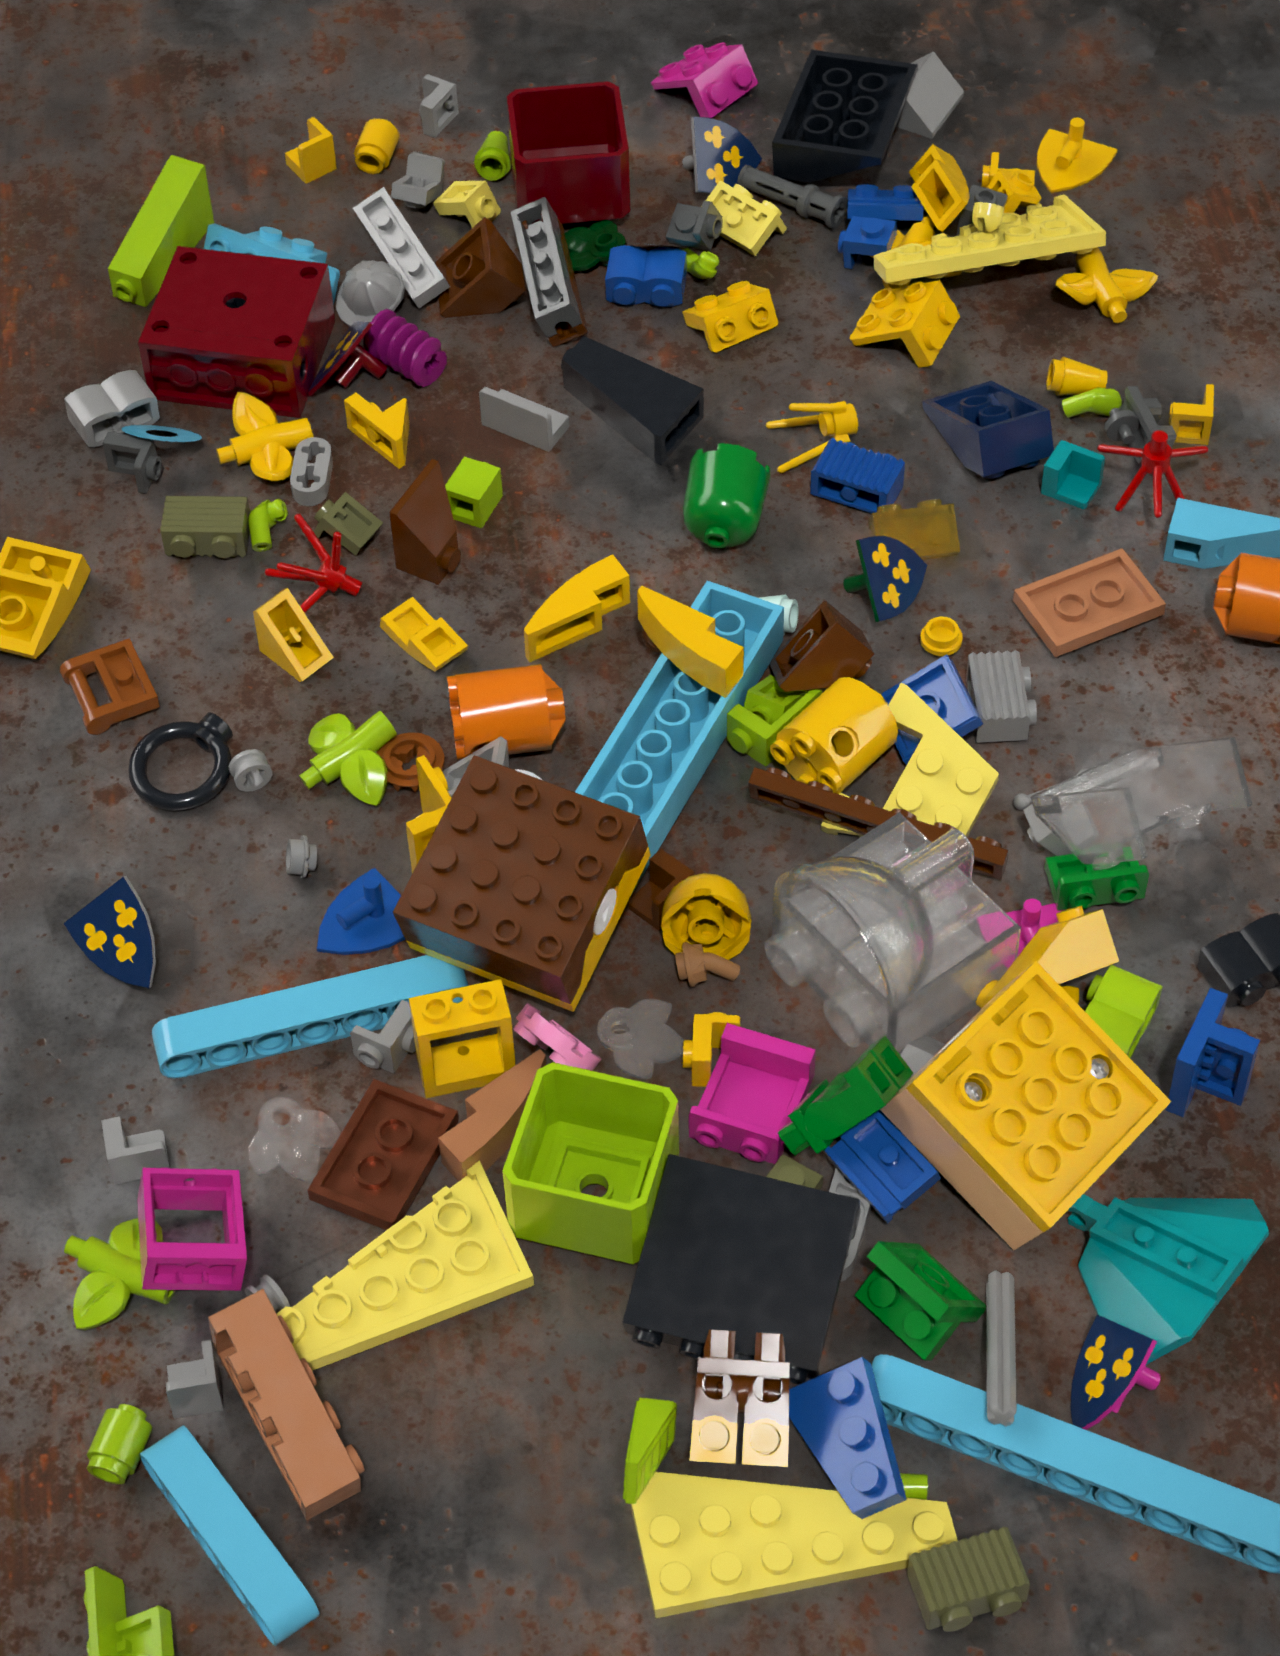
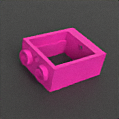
M142 1168L137 1198L142 1289L241 1291L247 1253L239 1170ZM192 1178V1179H194V1180H192V1181H187L186 1179ZM154 1209L222 1211L225 1243L156 1242Z

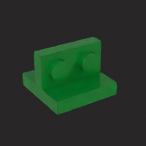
M878 1241L867 1256L876 1267L854 1295L923 1360H933L961 1322H977L986 1311V1305L918 1243Z

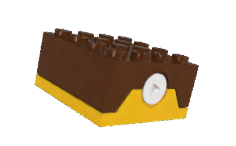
M474 755L396 904L393 914L411 949L493 981L502 979V983L505 986L574 1012L651 855L641 818L638 815Z

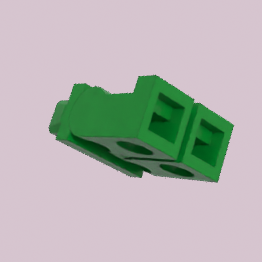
M886 1035L871 1044L847 1071L839 1073L830 1083L825 1079L816 1085L788 1115L792 1121L782 1127L778 1132L779 1137L794 1155H797L809 1146L818 1154L826 1149L835 1138L886 1106L913 1075V1072Z

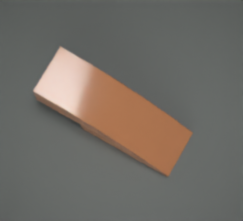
M541 1049L466 1098L467 1119L438 1137L441 1163L458 1182L467 1176L466 1170L479 1160L484 1171L488 1170L512 1145L537 1069L547 1065L546 1055Z

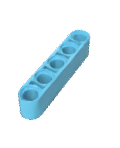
M182 1425L139 1454L145 1469L274 1646L319 1616V1610L305 1586L185 1426Z

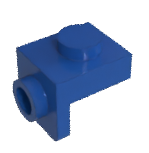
M852 216L847 230L841 231L838 240V252L843 254L844 268L853 269L858 254L874 256L891 250L897 234L896 221Z

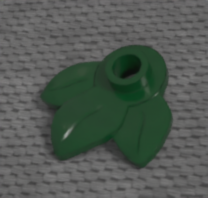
M609 220L595 221L590 228L577 227L565 232L573 271L588 270L597 263L602 266H608L610 249L627 245L624 235L618 232L617 225Z

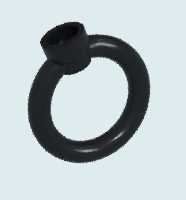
M208 712L199 723L188 721L173 722L152 730L138 742L129 760L128 774L134 791L151 806L169 811L192 809L208 802L221 791L229 778L230 771L228 766L231 761V753L227 742L233 737L232 730L223 719L211 712ZM180 738L194 739L203 750L209 753L212 752L214 768L211 775L201 786L192 791L179 794L166 793L155 788L146 776V764L150 755L160 745L168 741Z

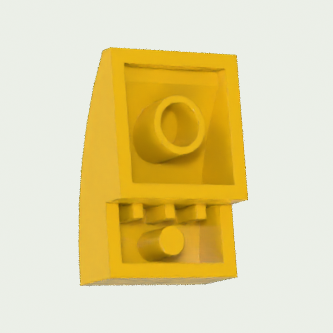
M11 537L6 538L0 552V651L36 659L48 647L72 611L91 571L82 554Z

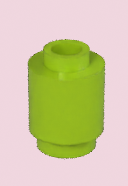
M119 1404L117 1409H106L87 1453V1457L90 1460L87 1471L90 1474L112 1484H124L127 1476L134 1474L140 1460L139 1454L144 1451L153 1429L151 1424L146 1421V1413L128 1404Z

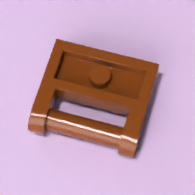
M130 638L66 660L60 666L62 678L65 683L71 685L84 713L83 724L91 735L102 734L109 729L111 724L160 707L158 696ZM97 672L110 703L102 706L98 705L86 679L88 674Z

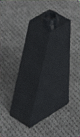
M584 336L573 348L568 349L562 358L561 369L563 370L564 388L659 465H662L704 417L703 388Z

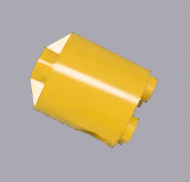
M844 677L835 681L777 733L776 741L770 746V752L777 762L785 766L796 781L808 784L809 781L820 782L829 786L833 793L839 794L897 741L898 727L894 715L880 693L859 680Z

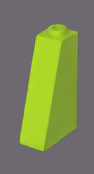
M171 155L108 267L113 297L147 307L160 290L177 246L194 248L207 232L208 225L214 224L205 165Z

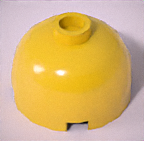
M707 873L689 876L675 885L665 898L661 917V929L665 946L674 954L683 952L682 944L683 942H688L691 945L702 944L704 953H713L730 960L740 954L749 942L751 928L750 908L745 894L731 880L717 874Z

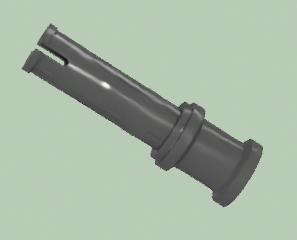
M745 165L739 173L737 184L772 200L796 208L797 213L802 217L809 218L812 216L825 221L826 225L833 229L837 228L845 217L848 200L842 195L835 197L821 192L820 188L813 184L802 187L755 169L750 165Z

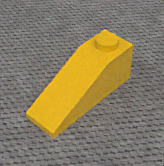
M1077 906L1056 913L1058 922L1041 927L986 996L987 1002L1035 961L1058 984L1119 962L1103 909L1084 913L1083 907Z

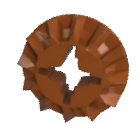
M409 732L398 734L377 751L386 763L387 783L393 784L397 792L403 787H410L414 792L418 789L416 765H412L407 770L403 768V763H409L416 754L417 758L425 755L432 768L439 767L443 772L445 758L442 747L435 739L422 733Z

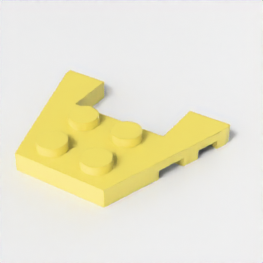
M900 683L888 707L896 719L898 729L921 740L883 809L892 811L895 808L903 809L914 814L918 821L934 825L936 822L946 823L958 829L959 834L968 837L999 780V773L907 685ZM839 793V795H842V796H845V797H848V798H849V796H847V795H845V794H843V793ZM825 822L821 824V831L827 834L838 835V833L858 835L859 839L876 841L874 838Z

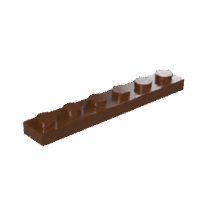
M754 767L748 782L750 798L989 877L1002 880L1008 861V850L1002 848V845L994 839L984 836H978L976 839L959 834L958 829L946 823L936 822L934 825L921 822L917 820L914 814L906 810L895 808L892 811L876 807L873 801L860 795H851L848 798L833 793L829 786L820 782L809 781L808 784L793 780L788 773L777 768L769 767L765 771Z

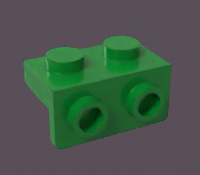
M1133 845L1046 857L1044 867L1057 911L1082 906L1083 909L1094 905L1114 902L1129 903L1136 899L1145 898L1149 871L1146 865H1139Z

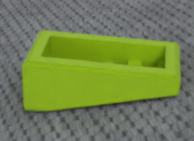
M639 1397V1401H636L625 1462L623 1490L625 1503L636 1504L674 1442L677 1404L673 1401Z

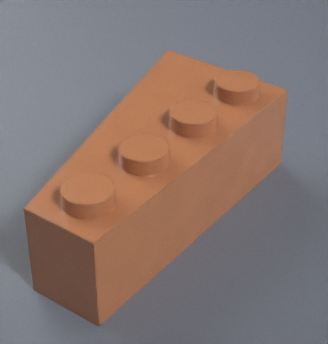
M264 1289L209 1316L214 1349L305 1519L309 1520L361 1491L359 1474L365 1471L361 1459L352 1444L344 1447L336 1431L341 1428V1425L332 1406L328 1401L321 1402L314 1388L317 1385V1381L305 1358L299 1359L291 1344L294 1342L291 1332L282 1316H277Z

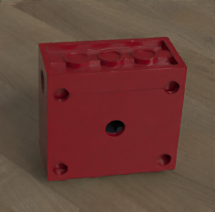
M177 246L138 341L146 384L157 400L233 410V403L237 392H245L269 405L278 416L301 418L309 396L307 393L316 377L335 324L328 264Z

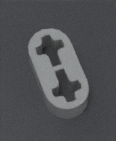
M307 438L302 440L295 449L290 483L293 499L300 505H317L323 502L328 495L333 459L331 445L323 438ZM316 456L315 463H309L312 457ZM308 480H314L311 487L307 488Z

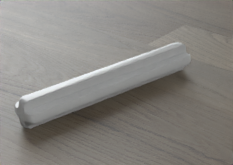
M995 1270L988 1275V1282L986 1284L987 1418L993 1425L1001 1423L1005 1427L1010 1426L1014 1422V1415L1017 1412L1015 1285L1012 1274L1009 1272L1000 1273Z

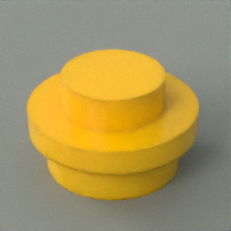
M942 616L929 620L923 627L920 635L922 647L928 653L936 656L954 654L960 649L963 639L958 624L953 619Z

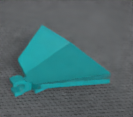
M1083 1194L1068 1209V1211L1072 1212L1068 1217V1224L1082 1231H1089L1090 1239L1079 1261L1078 1270L1096 1313L1157 1341L1147 1364L1193 1339L1269 1236L1266 1221L1253 1199L1128 1198L1123 1201L1115 1197L1107 1207Z

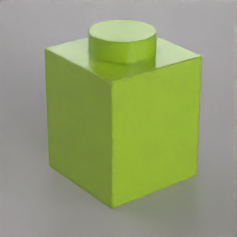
M464 456L445 485L454 520L482 529L503 497L501 468Z

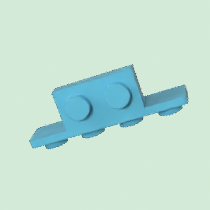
M214 223L208 225L204 249L308 262L326 263L327 253L314 248L313 242L299 238L291 240L283 237L282 231L272 227H260L259 231L242 234ZM328 266L334 304L340 271Z

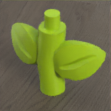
M381 711L371 716L356 730L354 724L347 716L340 713L331 714L320 720L311 729L308 743L312 751L318 753V755L309 760L312 767L300 774L299 777L308 789H311L321 781L328 785L340 777L341 784L352 796L368 805L377 807L385 793L387 767L385 760L376 752L397 736V733L388 718Z
M138 1218L122 1222L114 1227L110 1233L108 1243L94 1236H90L85 1241L72 1235L65 1244L64 1253L77 1258V1266L90 1273L80 1282L74 1297L73 1316L77 1330H90L116 1318L125 1309L130 1294L142 1296L166 1305L171 1301L176 1290L142 1289ZM155 1221L156 1242H164L162 1228Z

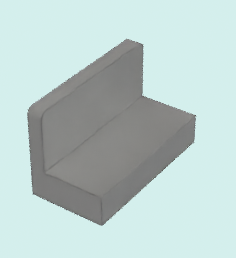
M483 387L479 392L482 425L542 450L550 452L569 429L568 415L503 389L498 392L488 387Z

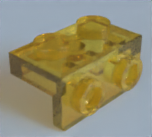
M939 499L917 503V508L902 509L900 504H889L878 507L877 512L872 513L868 520L869 529H872L873 536H887L897 539L913 549L921 559L955 556L960 553L954 504L942 505V501Z

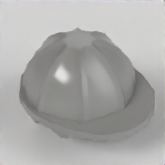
M362 260L347 271L336 302V310L341 321L350 327L354 321L371 322L374 316L384 309L394 311L404 299L405 294L401 274L390 263L373 260Z

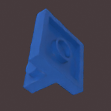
M1213 988L1209 989L1176 1059L1168 1097L1172 1102L1166 1107V1111L1184 1117L1196 1089L1239 1106L1242 1105L1248 1091L1260 1040L1249 1036L1242 1030L1227 1028L1221 1025L1228 994Z

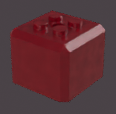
M606 81L515 89L507 95L510 154L517 209L546 197L561 224L622 219L631 211L629 146L619 86Z

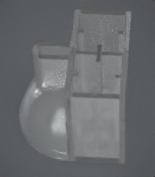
M899 812L830 858L821 859L809 864L796 865L780 875L775 882L773 890L772 937L765 941L764 947L771 966L785 983L792 987H797L805 981L824 1000L823 1009L827 1021L844 1043L851 1047H857L865 1041L870 1046L886 1035L901 1055L908 1043L924 1036H934L977 1006L976 1000L982 989L992 980L996 979L999 981L1017 958L1021 927L972 881L974 850L968 838L961 831L951 829L935 841L930 842Z

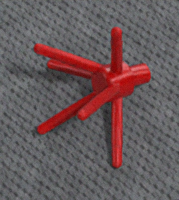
M1161 430L1152 433L1151 442H1148L1143 449L1105 444L1098 445L1097 450L1099 452L1142 458L1141 468L1116 504L1115 510L1117 512L1123 510L1146 474L1149 473L1153 475L1154 516L1160 518L1162 516V474L1165 475L1175 500L1177 501V498L1184 499L1170 467L1171 458L1205 454L1208 452V447L1194 446L1171 449L1167 444L1168 434Z
M296 514L294 516L295 521L313 546L322 564L317 571L279 562L277 569L268 568L265 570V575L282 579L315 582L319 587L300 605L304 613L327 591L335 593L337 589L356 596L361 588L362 581L345 574L346 567L340 564L341 533L336 531L333 534L332 556L330 557L302 515Z

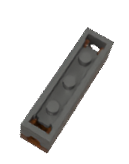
M546 197L511 211L536 322L552 347L588 333L563 225Z

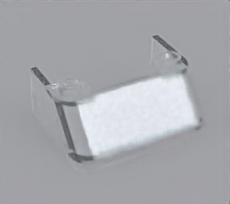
M1235 737L1132 750L1030 797L1035 815L1083 864H1092L1094 870L1107 869L1123 861H1136L1147 858L1142 834L1163 824L1175 823L1177 829L1189 828L1201 824V816L1211 811L1248 808L1252 806Z

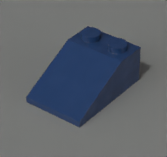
M993 381L922 401L923 410L962 464L983 478L1000 477L1004 475L1005 470L1015 467L1035 466L1040 463V459L1050 457L1054 451L1050 410Z

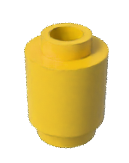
M371 119L366 122L354 150L355 163L362 171L369 174H378L389 165L400 138L397 128L391 122L385 119Z

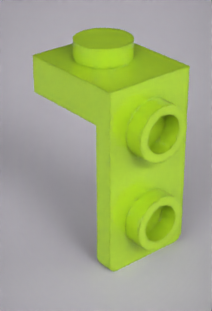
M820 689L808 691L772 725L738 703L727 713V741L736 751L743 754L746 753L765 767L774 760L770 752V746L776 741L777 733L818 698L822 691Z

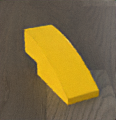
M932 144L912 167L909 174L915 182L911 186L936 228L943 232L968 204L969 189L954 157Z
M613 554L590 565L569 579L551 594L535 612L524 628L525 656L529 662L603 630L602 615L630 603L629 574Z
M641 586L637 590L638 620L649 638L663 655L682 672L702 686L726 698L743 677L744 647L716 635L715 618Z

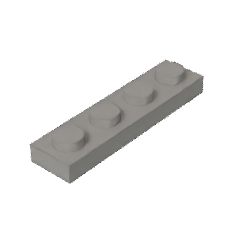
M384 187L353 208L388 263L401 274L404 287L418 308H421L450 287Z

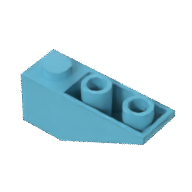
M1177 498L1168 531L1163 561L1207 569L1229 565L1240 553L1272 558L1280 557V518Z

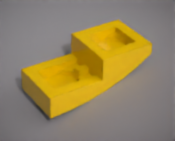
M414 597L396 607L380 620V628L395 643L418 662L435 672L468 649V645L442 617L434 620Z

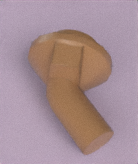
M683 942V952L675 953L680 980L688 979L690 987H696L698 982L706 981L707 971L730 981H734L740 972V965L716 954L704 953L702 944L691 945L688 942Z

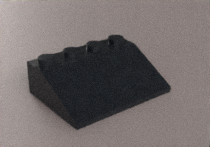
M811 49L772 141L773 176L810 183L881 164L916 76L918 64Z

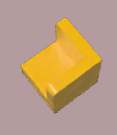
M315 117L307 120L309 140L285 153L286 165L305 184L337 169L333 135Z
M1206 384L1203 404L1171 403L1169 425H1172L1176 433L1175 443L1208 445L1213 421L1214 384Z

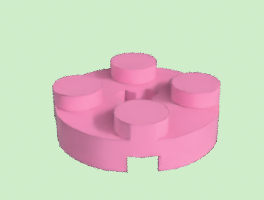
M527 1003L516 1017L519 1022L513 1028L519 1035L535 1046L537 1044L544 1050L548 1047L552 1048L554 1051L549 1058L555 1063L591 1071L596 1068L602 1059L591 1053L592 1050L554 1020L547 1021L540 1015L541 1011L531 1004Z

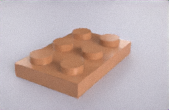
M1123 548L1015 589L1013 602L1054 657L1162 616L1166 606L1164 600Z

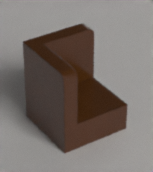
M660 849L649 859L650 881L628 900V909L658 931L662 930L661 917L665 898L675 885L687 877L695 875L693 870L663 849Z

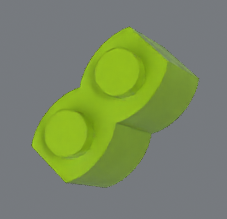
M1111 964L1104 977L1096 974L1086 996V999L1091 1002L1085 1012L1131 1059L1158 1007L1163 986Z

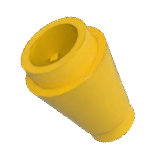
M1063 356L1061 360L1052 359L1047 374V390L1055 391L1056 396L1077 395L1099 387L1106 389L1108 374L1106 370H1100L1099 368Z

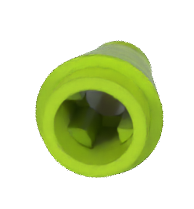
M490 132L474 158L475 168L484 179L490 181L499 180L510 170L511 161L508 138L503 132Z

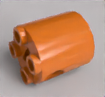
M1240 553L1219 575L1213 608L1225 631V636L1280 645V559Z
M541 664L455 674V676L447 677L457 760L467 757L500 736L507 740L508 755L552 750V745L566 722L562 688L543 671Z

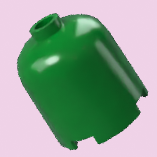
M719 443L717 450L704 453L703 449H699L691 458L683 505L684 524L691 535L700 542L714 548L737 547L751 539L756 532L769 487L770 467L768 465L764 467L756 461L757 453L740 445Z

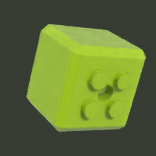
M554 1062L537 1069L503 1168L507 1219L516 1238L629 1264L639 1262L668 1155L679 1156L678 1099L671 1089ZM590 1184H600L607 1189L606 1194L602 1197L584 1194L581 1191Z

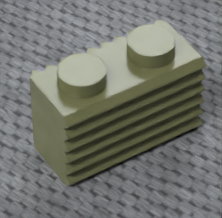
M166 496L164 514H162L163 520H161L162 526H160L165 554L169 557L174 554L177 557L183 558L195 557L197 554L201 557L204 555L209 557L215 555L220 558H229L231 556L235 558L239 555L243 558L247 553L250 532L248 497Z
M1002 1527L999 1530L993 1529L989 1533L983 1532L979 1536L973 1535L969 1539L963 1538L959 1542L953 1541L949 1545L943 1544L940 1547H933L920 1553L914 1552L909 1556L908 1580L911 1583L915 1599L918 1602L922 1618L925 1620L928 1630L942 1626L946 1632L956 1631L969 1625L973 1621L972 1617L992 1612L995 1617L1007 1616L1022 1607V1602L1027 1601L1030 1582L1008 1527Z

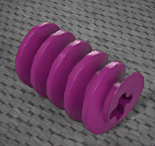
M384 309L374 316L370 322L372 327L363 339L364 348L382 363L389 365L397 372H401L404 377L412 379L419 386L425 387L436 381L447 364V355L444 351H441L439 339L430 337L426 331L419 330L415 324L407 323L404 317L396 316L391 309Z

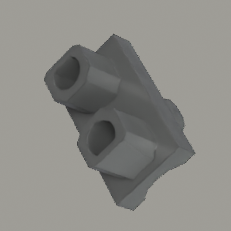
M1127 386L1124 391L1126 395L1124 403L1120 408H1114L1110 411V417L1104 425L1107 437L1112 441H1123L1131 448L1143 449L1148 442H1151L1152 433L1161 430L1168 434L1167 444L1172 448L1176 440V433L1172 425H1158L1162 416V406L1158 398H1143L1138 386ZM1135 457L1138 465H1142V458Z

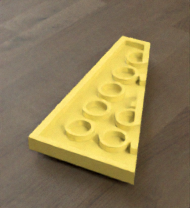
M1063 194L1054 197V205L1042 207V204L1038 203L1037 205H1028L1027 213L1023 215L1004 213L1000 226L993 232H988L987 230L979 231L972 223L960 227V235L955 237H947V234L941 233L932 236V243L927 246L910 243L874 255V270L886 283L903 285L909 283L910 279L927 277L938 279L945 277L948 272L960 270L964 272H978L983 270L984 266L996 264L1014 266L1019 264L1020 260L1031 258L1050 260L1055 258L1056 254L1066 252L1075 254L1089 253L1092 251V248L1106 246V231Z
M480 1160L467 1169V1176L451 1188L445 1186L432 1196L433 1201L414 1216L406 1215L349 1258V1265L333 1277L325 1276L313 1285L312 1293L293 1307L286 1306L276 1313L277 1316L281 1315L287 1324L294 1340L291 1344L299 1359L305 1358L312 1371L534 1286L533 1274Z
M655 1472L636 1504H631L655 1618L908 1568L909 1556L914 1552L920 1553L923 1550H930L943 1544L949 1545L953 1541L958 1542L948 1504L942 1501L907 1498L906 1501L861 1519L852 1513L840 1493L836 1490Z

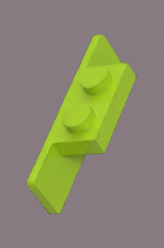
M97 1566L85 1570L86 1591L84 1593V1604L88 1614V1656H174L171 1611L158 1605L127 1618L123 1580Z

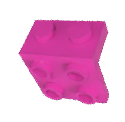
M725 42L715 44L710 48H704L703 45L689 48L683 53L684 58L682 60L662 67L659 70L660 75L651 81L654 90L687 87L700 117L706 118L714 117L759 84L742 44L726 46Z

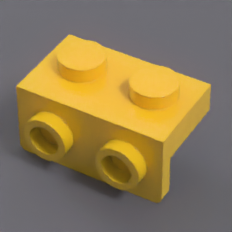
M741 281L727 287L728 292L722 295H709L699 298L694 302V307L682 311L686 326L704 331L709 350L715 353L774 328L778 325V319L769 289L752 285L749 281Z

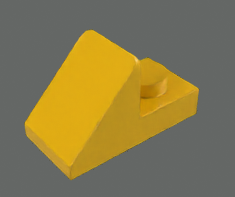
M354 393L346 398L344 405L347 428L398 469L403 467L406 461L410 426L407 399L403 398L382 412L375 403H369L358 393Z

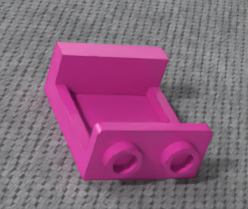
M727 1023L721 1036V1054L699 1105L692 1106L689 1112V1138L697 1140L706 1147H721L740 1153L745 1158L754 1162L766 1161L775 1164L786 1147L778 1132L783 1126L792 1121L788 1115L808 1093L815 1075L816 1049Z

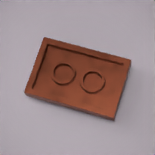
M373 1079L309 1186V1200L388 1230L404 1218L440 1155L438 1137L457 1125L459 1121L458 1111Z

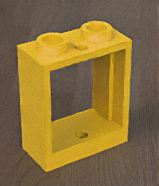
M502 979L409 998L417 1063L426 1098L486 1086L516 1065L512 1020ZM456 997H460L463 999L459 1003H455L452 1001ZM497 1027V1034L431 1047L430 1044L431 1040Z

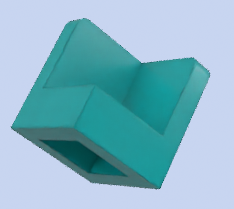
M1060 440L1044 465L1041 494L1072 506L1086 509L1102 484L1105 456Z

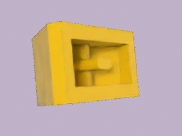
M288 588L283 589L253 611L259 650L299 682L304 681L334 658Z

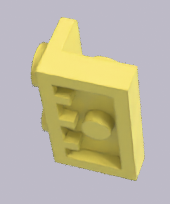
M720 180L705 200L711 201L722 215L723 225L720 236L754 256L757 255L773 231L783 235L787 230V227L780 218L782 212L775 205L766 200L762 204L753 199V195L739 184L731 187Z

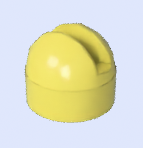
M986 202L974 203L972 212L974 226L979 231H995L1002 222L1004 207Z

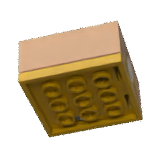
M1035 961L1002 988L880 1110L1013 1250H1016L1050 1229L1172 1101L1052 976Z

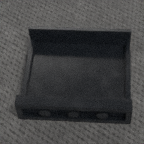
M669 1154L622 1322L626 1332L633 1335L632 1341L637 1344L651 1348H660L663 1342L679 1346L681 1354L698 1359V1357H704V1346L709 1330L736 1331L735 1359L755 1360L756 1332L783 1334L786 1352L785 1362L790 1363V1383L800 1385L805 1383L806 1378L814 1379L820 1376L819 1364L853 1230H857L861 1214L860 1200Z

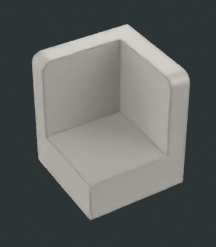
M120 1116L101 1120L107 1161L114 1185L141 1179L142 1168H170L165 1136L162 1130L125 1136Z
M212 1340L201 1341L203 1359L167 1365L168 1382L165 1384L166 1394L174 1419L224 1410L219 1366Z

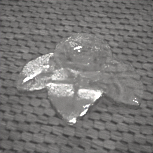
M657 999L640 1000L629 1009L616 1007L608 1010L598 1022L597 1037L599 1042L608 1050L613 1051L616 1066L634 1078L650 1079L654 1072V1062H671L683 1055L684 1039L665 1024L672 1012L671 1003ZM617 1030H623L627 1033L615 1034L614 1032Z
M276 1097L267 1101L259 1111V1131L249 1144V1160L258 1176L267 1174L280 1165L292 1177L306 1183H311L318 1170L320 1149L333 1148L341 1131L331 1117L324 1112L303 1110L293 1099ZM277 1113H286L290 1117V1122L285 1125H279L274 1122L273 1116Z

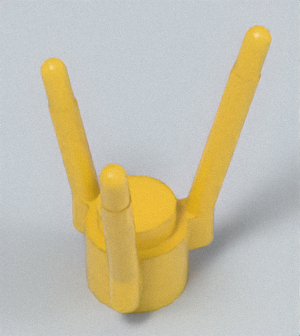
M845 401L836 403H791L789 405L791 411L821 413L819 415L781 419L766 423L768 429L819 424L823 436H830L837 442L842 440L843 443L850 442L849 435H854L858 432L856 410L853 404H846ZM828 441L780 465L777 471L784 473L821 455Z

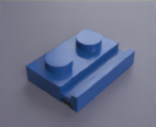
M861 184L857 185L856 189H848L847 219H851L852 216L883 220L921 221L923 219L924 207L909 185L895 186L893 190H878L876 185Z
M881 1110L873 1113L840 1136L841 1140L834 1146H828L824 1149L830 1161L887 1224L893 1220L892 1216L901 1208L906 1209L941 1179L938 1171Z

